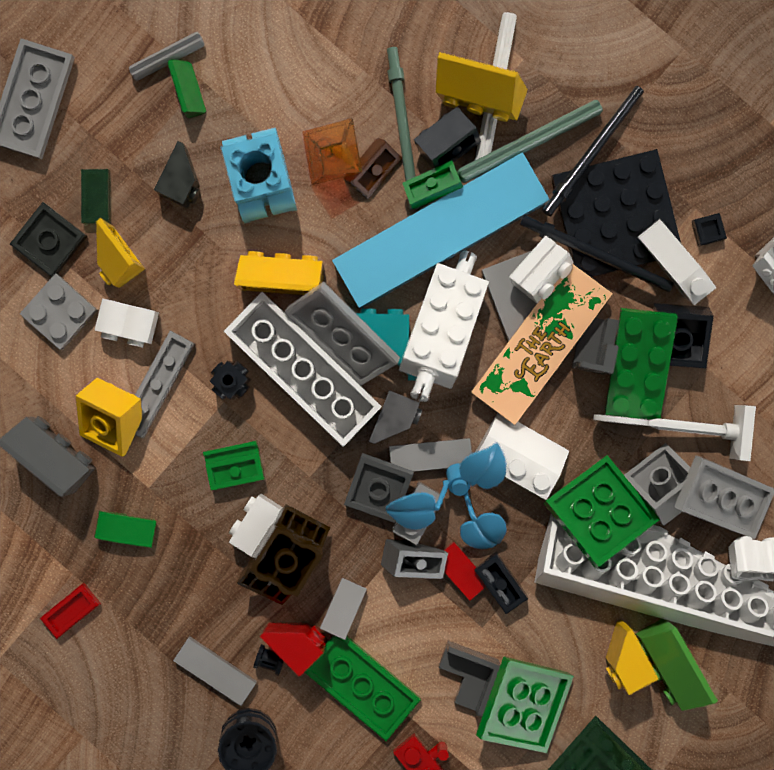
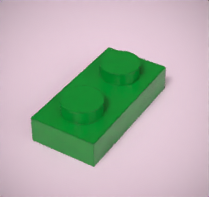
M453 161L402 183L412 209H416L463 188Z

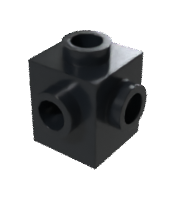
M221 361L211 372L213 377L210 379V382L214 385L212 391L223 400L226 397L230 400H234L236 397L240 399L250 388L247 384L252 379L247 376L248 369L238 361L235 363L227 361L225 364ZM227 375H231L233 377V383L231 385H226L224 383V378Z

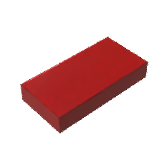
M453 541L444 549V551L448 552L444 572L470 601L486 586L474 570L476 566Z
M83 583L40 619L53 636L58 639L101 603L87 585Z

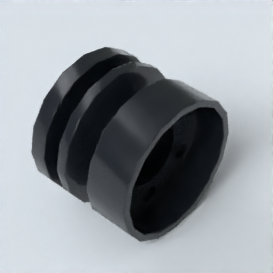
M246 708L236 711L227 718L222 726L218 745V756L221 765L225 770L270 769L277 753L275 724L270 716L261 710ZM248 735L250 739L253 738V742L249 743L248 740H244V736Z

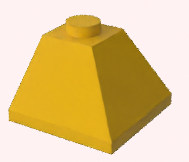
M102 218L97 220V264L102 270L99 274L108 286L113 284V286L121 288L145 270V268L114 226Z

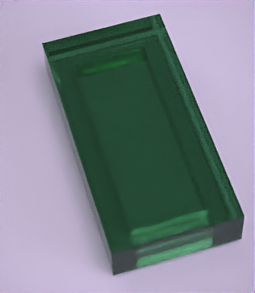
M81 169V223L84 225L96 224V221L102 218L110 224V170Z

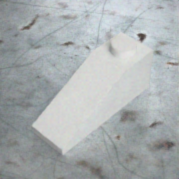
M660 219L638 236L639 240L669 279L674 282L682 296L692 304H697L717 288L701 266Z

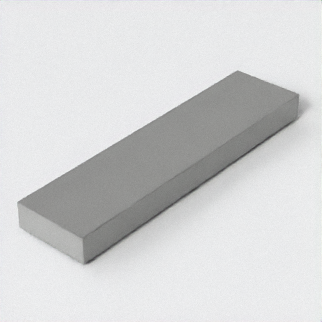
M169 331L135 396L141 399L142 420L135 435L142 439L147 434L195 343L173 331Z

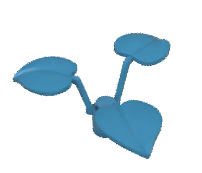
M496 442L486 449L467 456L461 464L457 463L449 466L446 471L447 480L443 481V488L437 503L432 494L423 492L413 493L387 505V513L407 529L417 530L425 528L434 522V511L440 509L449 488L453 494L464 496L470 518L472 519V521L465 522L460 527L462 540L467 545L477 549L495 547L501 543L506 534V523L501 516L494 513H485L476 518L468 490L470 485L474 486L476 483L484 489H489L503 481L507 466L502 448Z

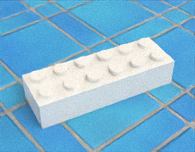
M263 292L224 330L247 355L343 447L382 407Z

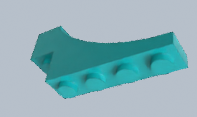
M360 309V313L356 314L400 357L397 364L400 367L409 343V314H404L403 309H387V314H377V309ZM406 373L408 381H416V376Z

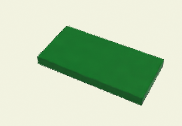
M332 635L326 642L324 653L304 672L385 741L391 737L421 701L420 696L348 636L343 640Z

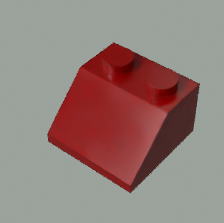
M269 622L260 635V638L299 677L324 653L326 645L324 640L325 634L316 625L311 627L308 623Z

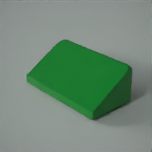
M168 60L167 63L182 112L186 118L190 119L205 114L206 108L192 64L188 61Z

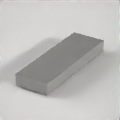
M470 438L389 446L391 463L412 471L448 468L453 464H461L467 456L472 454Z
M192 637L187 639L173 660L240 706L257 683L255 679Z

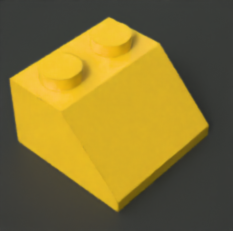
M96 378L75 395L79 435L123 457L126 455L142 420L141 399L111 383Z
M620 619L616 622L607 651L606 660L609 667L605 669L617 688H623L630 695L658 680V677L633 630Z

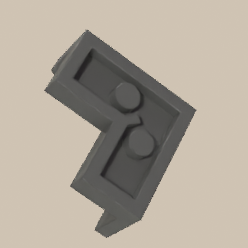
M594 318L577 341L572 363L573 369L602 375L613 374L619 347L614 345L619 320Z
M448 640L438 666L443 670L463 677L454 702L475 710L476 716L482 718L501 664L494 657Z

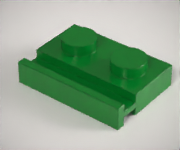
M257 441L203 452L211 491L265 479Z

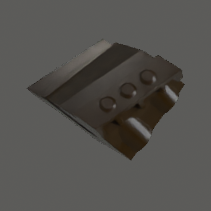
M285 504L255 549L236 584L281 605L292 595L298 597L323 557L322 547L331 527Z

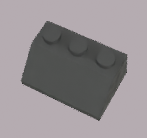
M34 416L25 417L0 438V447L60 497L76 493L96 469L91 464L92 459L84 452H76L71 448V441L60 433L57 435L49 429L51 425L40 416L36 418Z

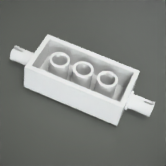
M461 251L455 269L439 263L436 265L399 371L417 377L413 391H411V396L416 400L420 390H423L419 401H428L433 383L451 389L457 378L489 283L487 280L471 275L474 263L477 260V256L472 252L467 262L466 258L469 251Z

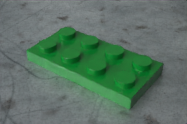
M627 308L620 309L615 345L619 347L614 372L610 374L605 415L647 420L661 419L678 319L677 314Z

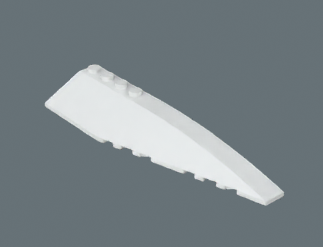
M551 514L538 559L534 583L687 626L774 646V591L768 588L769 585L760 580L733 579L730 564L725 565L715 560V556L706 551L702 553L691 547V543L682 538L676 539L669 535L667 530L656 525L651 526L599 568L595 569Z

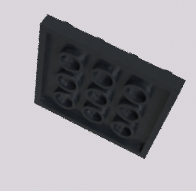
M658 149L588 166L573 186L572 194L565 202L562 201L558 206L566 234L636 266L656 261L639 240L638 236L659 219L681 243ZM572 170L551 176L554 189L560 182H564ZM569 247L573 264L590 277L619 271Z

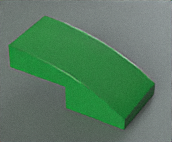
M99 511L94 538L152 548L156 520L128 516L122 513Z

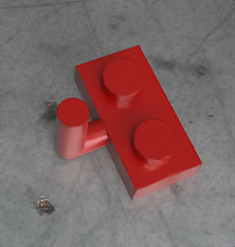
M415 733L393 750L394 755L406 770H443L436 759L439 758L444 761L449 757L448 747L445 742H439L428 751Z

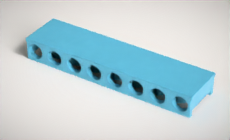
M522 152L465 184L463 188L442 197L332 261L356 304L362 309L433 269L437 263L441 264L461 251L470 248L523 218L524 215L539 209L550 199Z

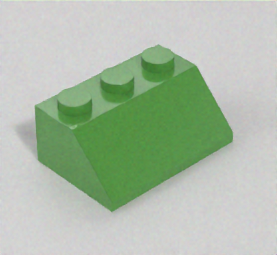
M660 619L635 633L643 651L653 664L652 667L658 677L657 681L662 680L667 688L663 690V693L671 706L676 704L684 711L718 702L674 625L665 619Z

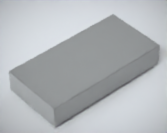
M342 578L320 629L345 640L367 589Z

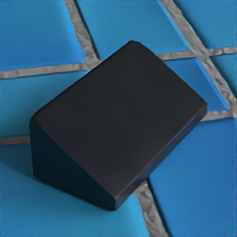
M497 551L474 569L505 614L528 600V595Z

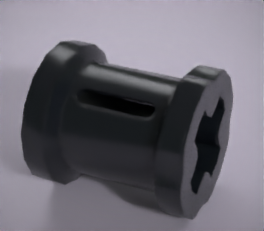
M261 644L253 668L261 667L273 671L276 676H279L284 661L274 651L266 649L265 645Z

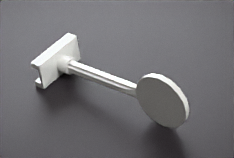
M735 405L733 424L724 423L723 425L668 419L644 420L605 415H594L593 420L646 425L658 430L721 436L723 439L731 440L729 459L750 461L756 407Z

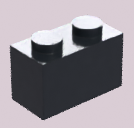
M458 107L444 114L439 121L428 129L423 130L419 136L413 139L420 155L433 169L450 161L454 163L481 142L476 126Z

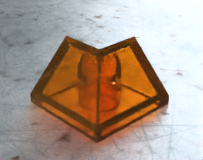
M350 118L302 131L312 185L362 173L353 119Z

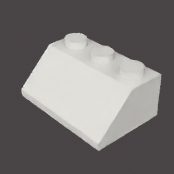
M497 413L475 452L486 449L497 442L502 448L506 459L507 469L505 477L547 500L561 475L569 450L519 422L513 425Z

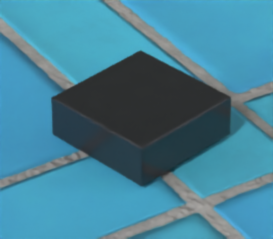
M720 213L692 220L698 247L727 239Z

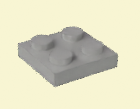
M55 273L20 312V315L59 350H63L95 315L98 309L59 274Z

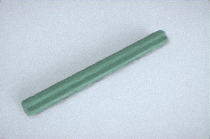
M593 100L461 167L458 170L460 180L466 183L518 154L525 153L600 115L603 111L600 102Z

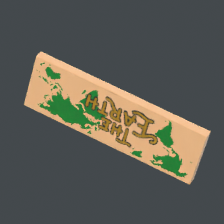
M572 264V270L568 276L563 279L559 278L553 285L554 290L551 295L546 299H541L534 306L471 391L473 395L513 425H516L613 294L574 264Z

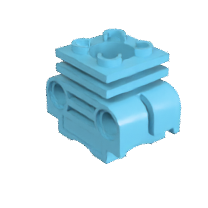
M276 127L251 133L252 139L248 140L247 135L222 141L223 147L221 149L234 200L238 205L241 218L245 224L268 217L265 207L267 205L270 206L273 215L297 210ZM267 163L272 166L271 174L264 182L260 184L246 182L247 171L252 165Z

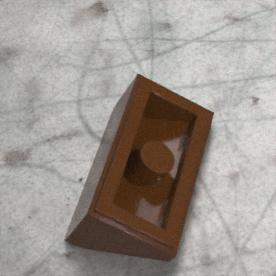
M377 138L348 171L344 179L368 199L402 160V157L385 140Z

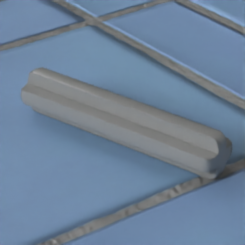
M195 32L129 66V71L134 80L138 81L167 66L168 60H179L204 47V41L201 35Z

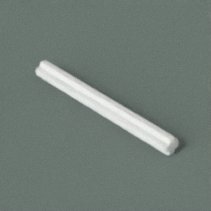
M505 12L502 15L493 66L507 69L517 19V16L513 13ZM486 112L483 114L479 135L481 142L477 145L475 160L492 151L497 119L492 117L493 114Z

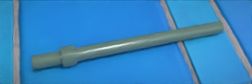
M390 47L387 48L390 68L387 70L388 80L392 83L405 181L416 177L402 83L405 78L403 68H400L398 48Z

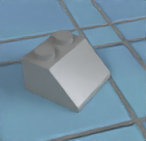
M665 443L624 476L658 516L663 526L682 512L674 508L691 467Z

